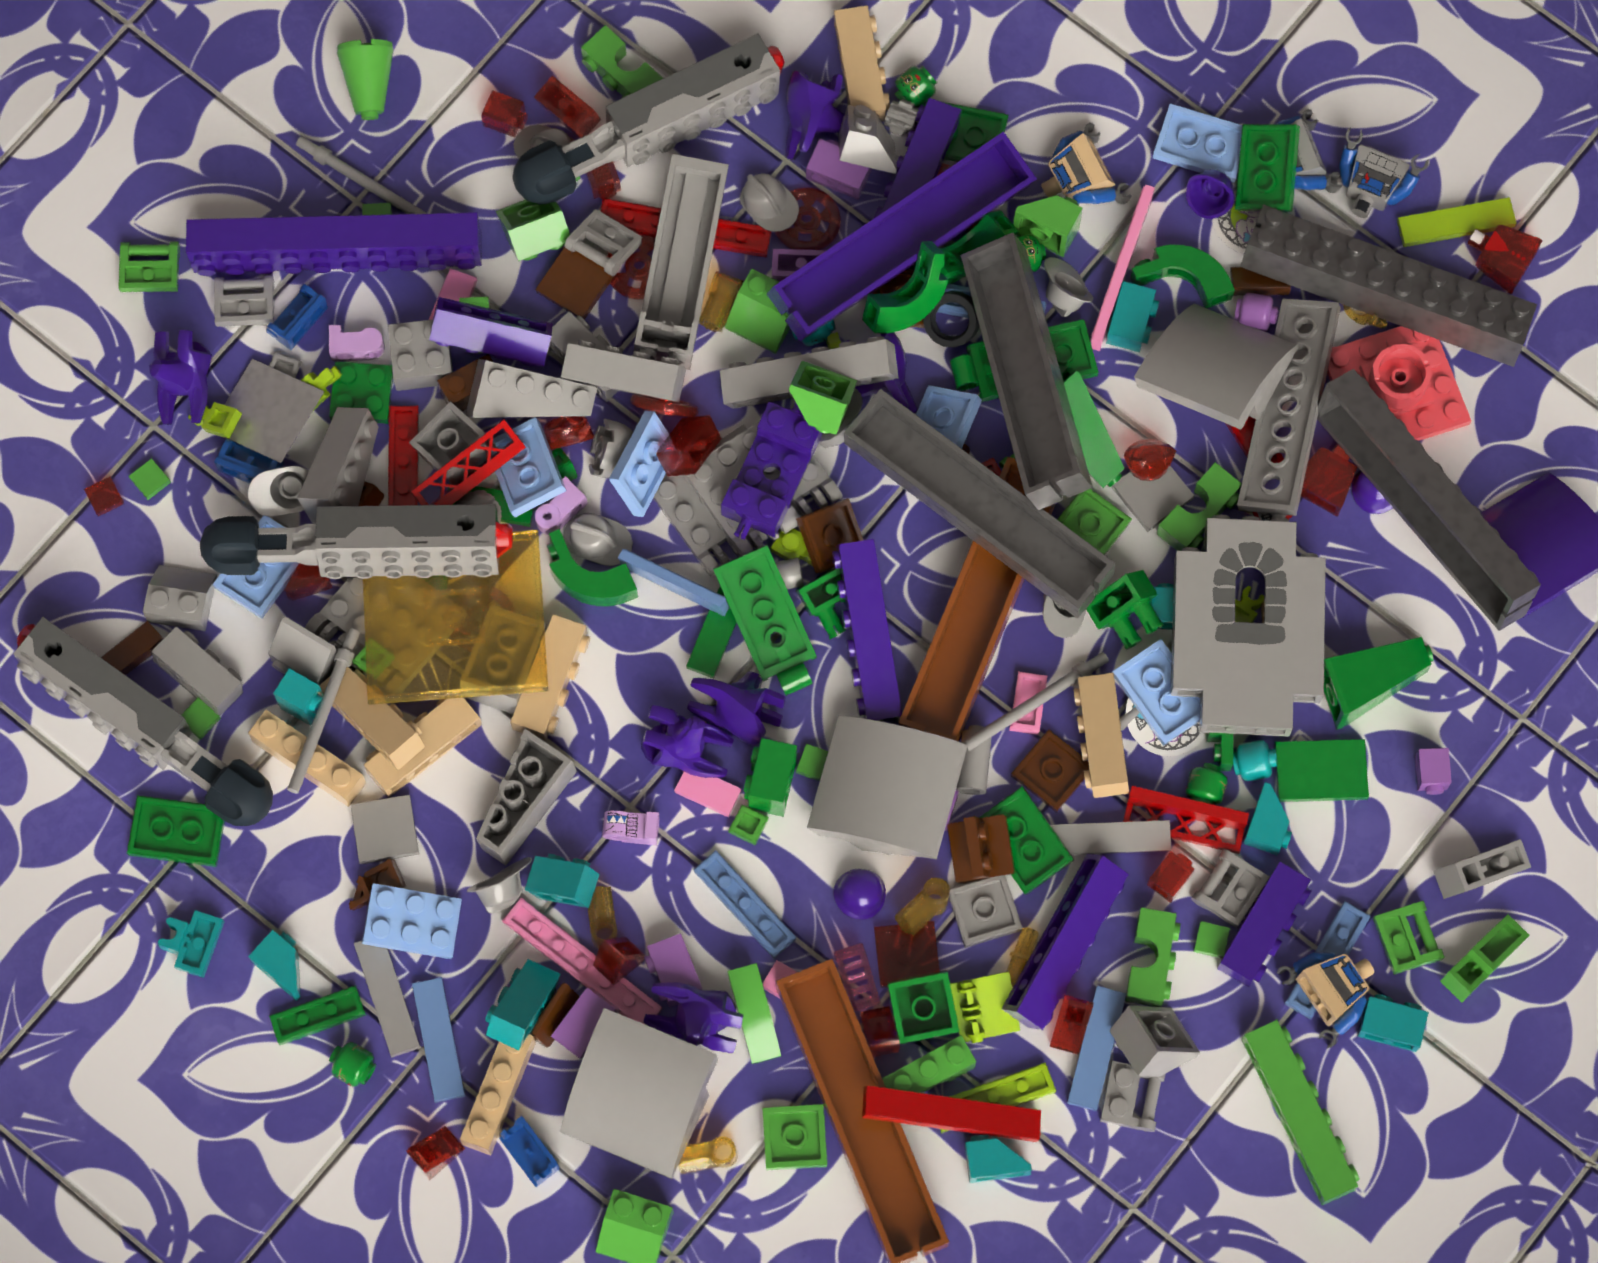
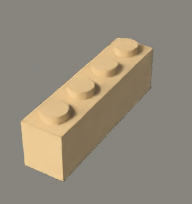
M868 6L834 10V25L848 105L866 106L871 111L876 112L881 122L885 121L886 111L890 107L889 94H883L882 84H886L884 67H878L877 58H881V48L879 41L874 42L873 33L877 32L875 15H869Z
M554 614L552 615L511 719L512 730L523 733L525 728L543 741H546L549 733L554 734L559 721V717H556L559 706L564 707L569 696V690H566L570 679L575 680L580 664L577 663L580 652L585 654L590 642V636H587L586 625Z
M347 667L332 707L399 770L425 747L419 737L422 734L421 730L411 720L406 723L402 719L404 714L394 703L388 705L385 702L386 697L376 686L370 688L367 685V678L358 669L352 671ZM328 677L322 684H320L323 694L325 692L330 677Z
M1106 673L1078 677L1079 688L1074 689L1076 706L1082 707V715L1077 716L1079 734L1085 733L1086 743H1080L1082 760H1088L1089 770L1084 771L1086 789L1092 788L1094 798L1129 794L1114 674Z
M458 691L453 695L450 693L446 694L437 702V707L430 713L424 712L413 721L422 732L419 737L425 747L399 770L377 749L366 758L367 762L363 764L366 772L388 798L482 725L478 714Z
M266 709L248 732L253 743L295 770L307 739L305 735ZM317 744L305 778L349 807L366 784L363 774Z
M529 1034L519 1050L498 1042L460 1137L462 1145L491 1156L536 1044L534 1036Z

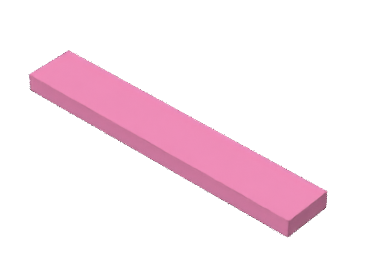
M1145 185L1142 188L1091 335L1090 342L1094 350L1100 351L1118 300L1122 282L1125 280L1151 205L1155 187Z
M522 897L502 920L506 926L584 987L593 988L621 1010L619 1012L620 1015L645 1024V1014L658 1015L662 1011V1007Z

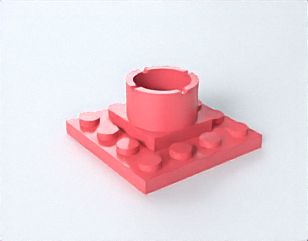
M1400 326L1332 348L1327 370L1330 381L1355 369L1361 377L1367 380L1375 394L1386 402L1388 409L1394 416L1405 424L1406 429L1415 440L1420 441L1470 425L1471 418L1440 340Z

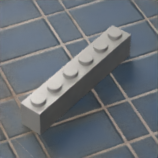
M882 336L868 338L867 343L862 344L844 342L839 344V348L830 350L828 347H817L811 349L812 353L803 355L800 352H790L784 354V358L776 360L773 357H763L757 359L754 364L746 365L745 362L729 364L728 369L720 370L723 404L736 409L793 398L789 387L801 361L857 380L856 386L899 379L895 344L884 339Z

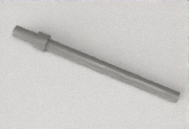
M303 136L297 140L296 146L314 156L313 160L323 166L327 164L404 213L428 214L332 155V151L321 145L319 147Z
M350 628L348 630L342 648H338L336 652L334 669L287 788L292 793H299L346 668L352 664L355 656L353 650L360 634L355 629Z
M1101 652L1086 663L1084 661L1072 667V672L962 741L961 743L967 745L966 752L974 749L1078 682V677L1092 676V672L1109 662L1107 655Z

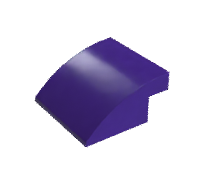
M1550 472L1481 512V516L1491 527L1498 531L1500 538L1509 548L1517 553L1519 560L1528 570L1536 575L1541 584L1525 616L1598 573V516L1570 487Z

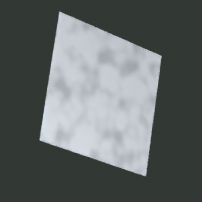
M252 359L224 404L236 408L242 413L230 440L282 463L324 391Z

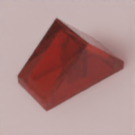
M299 563L284 590L287 598L294 601L332 589L333 587L330 578L321 577L318 565L308 566Z
M627 937L607 939L600 945L593 966L614 986L645 960V955Z
M1064 995L1049 1047L1079 1055L1094 1003Z
M886 1006L860 1012L864 1036L872 1056L878 1057L899 1052L900 1041L890 1007Z
M444 1126L409 1147L406 1152L413 1163L430 1181L460 1155L465 1147Z

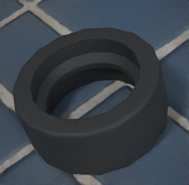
M959 291L944 293L936 307L923 320L928 336L933 342L943 347L954 348L969 342L976 336L980 328L972 297ZM948 302L962 305L969 316L966 330L957 336H948L942 333L936 323V313L943 304Z

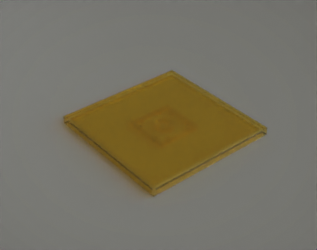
M538 530L513 532V547L499 557V575H490L488 577L461 575L456 578L445 575H432L428 578H419L417 576H401L400 578L372 576L371 578L363 579L368 704L549 691Z

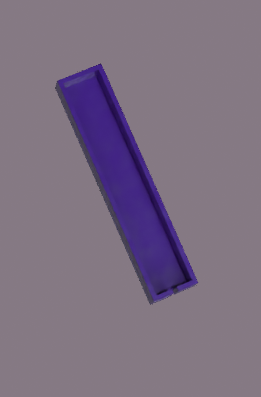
M1003 131L771 288L767 295L781 315L788 314L789 317L785 321L801 342L866 298L868 294L873 293L916 264L922 241H932L938 248L981 220L987 213H991L1028 188L1037 178Z
M477 212L186 219V254L193 272L202 276H212L218 272H227L230 275H242L244 272H256L267 275L273 273V271L298 274L302 270H313L316 273H328L331 270H343L344 272L353 273L358 272L360 269L384 272L388 268L414 271L417 268L429 267L431 270H444L446 267L470 270L475 268V266H482V233Z

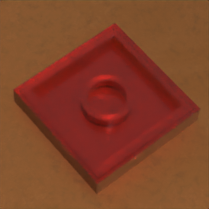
M934 921L874 927L880 988L888 987V981L940 971Z

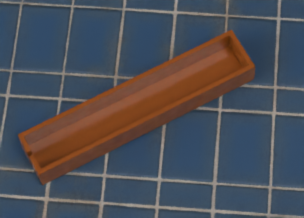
M1007 457L1000 478L1026 496L1016 459ZM1055 504L1045 507L1043 510L1051 515ZM975 541L972 542L899 720L900 726L928 732L958 742L1025 580Z
M833 959L777 980L776 990L887 1262L909 1263L917 1259V1252H920L922 1257L948 1247V1237L901 1124L862 1118L863 1088L866 1085L886 1087Z

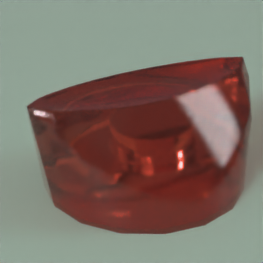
M562 416L552 419L544 425V434L551 450L594 438L586 416Z
M1144 439L1130 445L1124 452V458L1129 471L1134 477L1142 481H1154L1166 474L1174 459L1176 450L1165 442Z

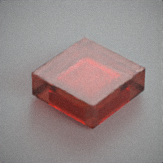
M111 476L84 489L98 517L124 504Z

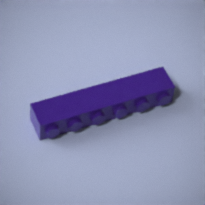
M930 97L926 106H920L915 120L919 122L915 131L910 130L905 142V146L908 147L905 156H899L896 163L897 176L894 182H888L884 192V197L887 198L884 207L879 206L877 208L874 218L937 177L961 120V109Z
M874 539L836 545L837 551H832L834 568H840L842 579L837 581L839 598H845L846 610H842L844 628L849 627L851 639L846 640L849 657H854L856 669H851L854 687L859 686L861 698L856 699L858 715L864 716V719L869 720L901 716L902 709Z
M1087 854L1006 999L1002 1010L1028 1028L1043 1030L1053 1018V1011L1059 1000L1065 996L1071 978L1080 969L1082 958L1087 949L1094 943L1099 927L1109 916L1110 907L1116 896L1122 892L1124 882L1129 875L1127 872L1103 855Z

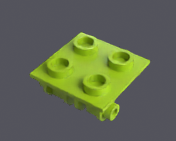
M1009 971L950 983L960 1031L959 1035H962L965 1042L979 1043L984 1041L983 1038L1020 1031L1019 1020L1002 1010L1006 999L1012 991Z

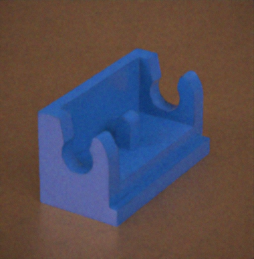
M306 284L300 287V293L274 321V324L270 322L267 325L266 332L289 350H292L328 309L325 297Z
M230 439L225 440L214 461L219 472L251 483V480L259 473L284 466V461L279 463L254 450L236 444V442Z
M523 1116L516 1119L510 1129H504L501 1132L499 1140L535 1188L560 1170L557 1161Z

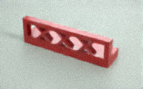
M503 419L410 492L420 505H429L419 492L428 485L441 486L439 498L430 505H452L526 447L505 419ZM503 428L512 441L502 449L492 448L493 435ZM488 440V447L480 446ZM475 449L487 450L484 463L479 467L469 466L470 453ZM491 451L497 452L493 456H491ZM465 458L464 465L457 464L459 461ZM450 468H464L461 481L455 485L445 484L446 474ZM468 469H472L473 471L468 474ZM442 475L441 483L434 482ZM445 487L450 488L448 491L444 493Z
M1131 786L1123 822H1135L1130 820L1133 806L1142 807L1147 810L1151 818L1146 821H1159L1158 819L1165 814L1175 815L1180 823L1179 826L1170 830L1172 839L1219 850L1225 849L1236 854L1240 853L1249 813ZM1152 810L1159 811L1160 813L1155 815ZM1182 817L1189 818V820L1184 822ZM1196 820L1202 821L1210 832L1201 837L1195 836L1188 828V825ZM1211 824L1219 826L1214 829ZM1225 827L1238 830L1235 845L1222 842L1217 832ZM1181 829H1184V831H1185L1186 833H1182V832H1178V831L1181 830ZM1213 836L1215 840L1208 839V837Z

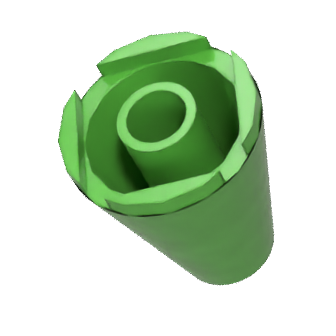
M371 39V43H361V40H354L337 45V56L355 114L360 115L362 120H376L379 114L384 113L394 51L391 41Z

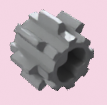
M904 99L899 102L892 101L884 125L890 127L889 132L902 136L905 133L909 134L910 130H914L918 109L914 108V103Z

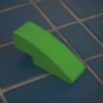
M1507 914L1440 982L1460 1002H1463L1530 935Z
M757 963L727 971L737 1012L744 1014L741 1027L752 1065L781 1057Z

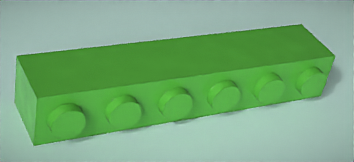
M1278 1020L1244 1034L1241 1041L1321 1206L1355 1191L1358 1187L1359 1175L1353 1164L1348 1165L1343 1155L1346 1153L1344 1144L1339 1136L1334 1137L1329 1127L1332 1125L1330 1115L1325 1108H1320L1316 1100L1319 1094L1312 1081L1307 1082L1303 1073V1070H1305L1304 1062L1298 1053H1293L1289 1045L1292 1039L1285 1026L1281 1027Z

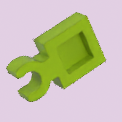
M214 402L211 409L206 405L201 422L194 424L201 426L208 433L230 439L242 413L236 408Z
M1247 586L1242 592L1240 601L1235 599V622L1253 623L1258 615L1254 610L1261 607L1264 595L1261 594L1257 600H1251L1248 595L1252 587Z

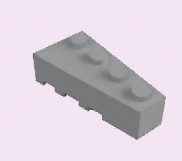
M478 359L465 415L471 418L591 416L597 387Z
M337 407L297 497L312 524H316L317 507L359 505L379 428L368 408Z

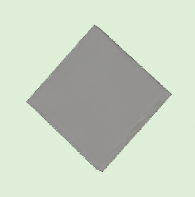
M1159 451L1124 475L1112 486V489L1147 532L1160 524L1177 504L1183 507L1193 500L1195 496Z
M410 795L350 804L360 864L419 855Z
M1005 875L980 879L947 889V895L965 948L1022 931L1023 928Z

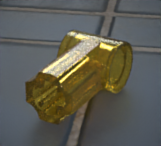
M716 271L709 287V297L699 319V324L710 331L722 332L738 291L744 281Z
M941 878L929 879L924 884L923 890L895 915V920L905 933L914 936L935 915L945 912L950 894L948 883ZM937 894L942 898L933 899L929 895Z
M599 886L595 887L590 906L587 908L590 934L596 948L609 950L618 941L611 887ZM602 928H608L612 931L611 936L606 939L599 938L596 933Z
M718 1137L712 1141L687 1145L678 1165L680 1174L683 1175L718 1167H731L738 1159V1150L734 1142L727 1137ZM722 1145H727L731 1147V1155L724 1160L716 1158V1150Z

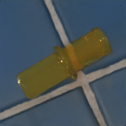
M1029 927L1022 928L1014 952L1009 954L1011 960L1006 972L1009 971L1012 987H1014L1029 960L1039 936V932Z

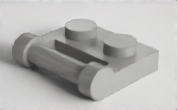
M595 209L570 234L565 242V248L571 252L577 251L602 266L606 273L614 276L619 271L621 265L642 244V236ZM584 238L613 254L611 258L582 242Z
M264 275V278L225 280L224 277H215L216 327L269 324L270 322L274 324L273 275ZM264 289V293L225 295V291Z
M1223 849L1218 857L1220 861L1201 890L1196 891L1191 900L1198 906L1209 910L1230 925L1238 928L1270 877L1232 852ZM1229 867L1237 869V873L1218 902L1211 899L1212 893Z
M1112 1061L1100 1122L1155 1132L1156 1122L1154 1121L1157 1100L1161 1082H1164L1166 1074L1160 1077L1138 1076L1132 1070L1131 1064ZM1140 1078L1148 1079L1142 1118H1135L1133 1113Z

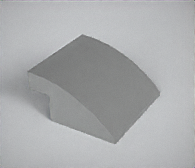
M1192 304L1176 317L1162 333L1143 360L1134 378L1137 387L1242 429L1249 416L1259 420L1296 353L1298 345L1257 328L1243 325L1237 320L1197 304Z
M838 715L807 828L819 836L843 838L862 851L937 859L967 745L942 736L896 724Z
M603 1008L572 1087L560 1132L672 1179L708 1100L709 1093L706 1086L717 1064L718 1057L715 1053Z

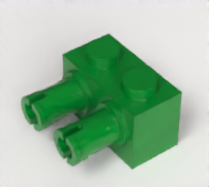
M840 568L833 569L796 590L809 616L819 617L829 639L838 636L833 626L838 634L846 631L833 608L835 603L839 601L845 604V598H839L837 581L842 580Z
M1144 570L1125 574L1097 594L1095 599L1086 608L1098 630L1107 627L1114 628L1126 650L1142 641V638L1136 632L1129 619L1132 613H1135L1139 618L1147 635L1157 631L1158 628L1164 625L1151 605L1152 599L1158 594Z

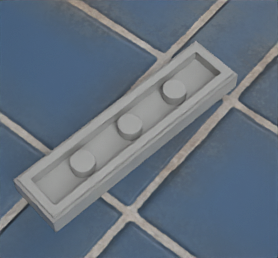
M1170 820L1051 825L1071 855L1171 851Z
M362 941L354 943L391 1058L419 1049L420 1045L388 948L362 944Z

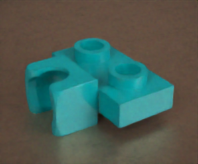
M196 910L190 924L168 917L166 923L170 929L176 931V936L170 940L160 938L158 940L159 948L178 955L174 965L175 969L204 978L225 921Z

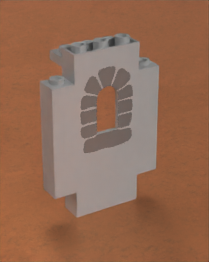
M1214 515L1212 518H1207L1201 552H1199L1198 548L1186 547L1182 551L1176 552L1173 586L1171 696L1200 697V732L1289 737L1293 729V702L1320 703L1323 698L1326 558L1318 557L1314 553H1304L1296 556L1297 522H1289L1286 518H1273L1271 521H1261L1258 517L1246 516L1240 520L1230 519L1227 515ZM1244 568H1256L1265 578L1264 623L1235 622L1236 576Z

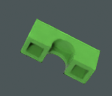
M606 25L581 47L582 63L592 73L596 71L602 77L606 87L611 91L616 89L622 95V98L664 79L646 62L634 71L620 69L617 65L626 56V45Z
M1215 462L1196 483L1194 493L1203 499L1206 508L1199 513H1190L1177 504L1160 523L1157 535L1176 551H1182L1186 547L1198 548L1204 540L1202 535L1205 532L1207 518L1221 515L1227 507L1230 510L1233 509L1238 503L1242 483Z
M1140 908L1134 943L1150 947L1155 954L1156 961L1153 965L1146 968L1131 967L1125 1002L1161 1007L1164 999L1169 1000L1172 982L1167 981L1168 970H1174L1176 952H1171L1172 941H1178L1181 923L1175 922L1177 913Z
M961 1035L887 1075L882 1080L886 1088L925 1093L942 1082H951L971 1071L976 1066V1060Z

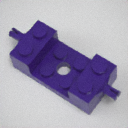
M768 402L757 426V435L736 480H732L721 503V515L739 522L734 533L738 538L741 534V539L745 540L750 528L774 538L776 537L822 437V432L807 424L796 402L792 409ZM768 467H776L780 471V476L775 480H769L764 476L763 472Z

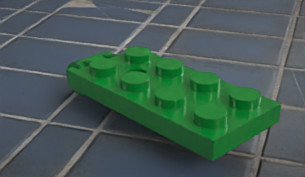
M1082 319L1048 327L1060 372L1062 373L1070 366L1081 375L1082 379L1097 377L1099 372L1085 320ZM984 341L969 344L966 347V351L970 355H961L950 361L957 390L965 391L979 386V397L982 399V402L998 399L999 396Z
M766 544L713 568L762 681L764 682L769 677L777 675L786 696L812 685V680L803 662L810 659L813 660L817 656L768 545ZM774 632L781 634L782 638L778 643H773L770 640V636Z

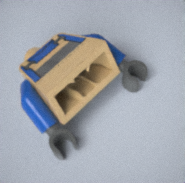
M1088 123L1084 128V132L1080 130L1061 138L1052 154V159L1048 162L1054 177L1041 184L1047 197L1063 192L1065 197L1074 199L1078 204H1101L1113 201L1125 204L1132 197V195L1124 196L1120 193V191L1127 190L1129 187L1127 183L1119 184L1116 190L1112 188L1115 186V183L1094 145L1099 141L1101 133L1090 134L1094 130L1095 125L1093 123Z
M1312 952L1294 962L1291 968L1288 966L1280 967L1277 970V974H1282L1288 970L1290 978L1282 982V984L1292 985L1297 980L1326 1025L1329 1027L1333 1024L1332 1029H1326L1319 1035V1039L1325 1033H1330L1333 1036V1042L1327 1046V1048H1331L1338 1042L1339 1034L1344 1035L1359 1021L1366 1005V997L1364 995L1369 990L1365 979L1374 974V968L1365 958L1353 964L1346 954L1337 956L1331 952Z

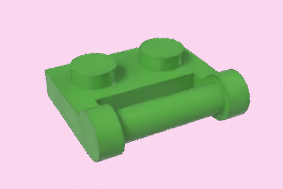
M170 241L169 244L131 245L130 242H121L119 261L120 292L178 291L179 241ZM131 256H169V260L130 261Z
M1424 901L1379 914L1373 918L1393 975L1426 964H1432L1445 958L1442 949H1438L1425 911H1427ZM1409 916H1414L1427 951L1425 954L1420 955L1407 920Z

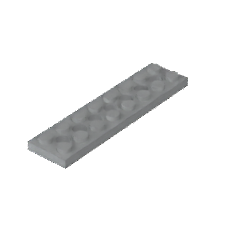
M1282 298L1274 336L1298 345L1297 351L1304 349L1308 353L1302 359L1292 358L1259 420L1256 419L1237 503L1239 511L1297 516L1318 417V405L1323 394L1341 309L1339 302ZM1304 324L1313 325V329L1309 333L1302 334L1299 332L1300 327ZM1294 375L1302 376L1301 382L1296 385L1287 383L1289 378ZM1288 401H1295L1297 403L1293 410H1282V406ZM1282 427L1291 428V432L1285 437H1278L1276 435L1277 431ZM1276 453H1284L1286 455L1285 459L1280 463L1271 462L1272 456ZM1278 479L1280 481L1278 487L1271 490L1265 488L1269 480Z

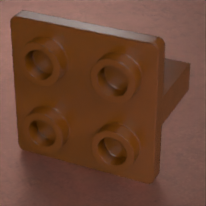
M1001 814L984 818L973 816L963 818L964 821L948 824V835L957 883L1015 873L1006 815Z

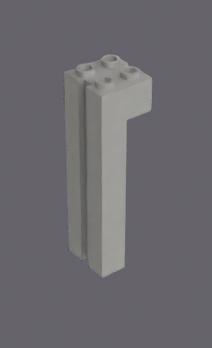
M676 154L671 156L645 296L634 343V351L651 354L650 360L660 362L661 356L679 360V366L688 370L691 368L729 164Z

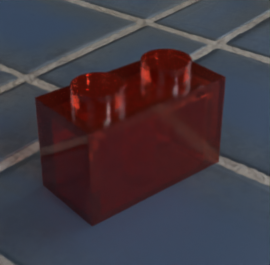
M553 75L534 96L543 109L578 138L588 135L601 120L593 108Z
M710 415L685 417L679 421L657 450L656 455L667 476L696 474L722 437Z

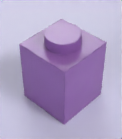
M1449 748L1418 749L1415 755L1417 791H1426L1428 795L1444 793V790H1447L1452 783Z

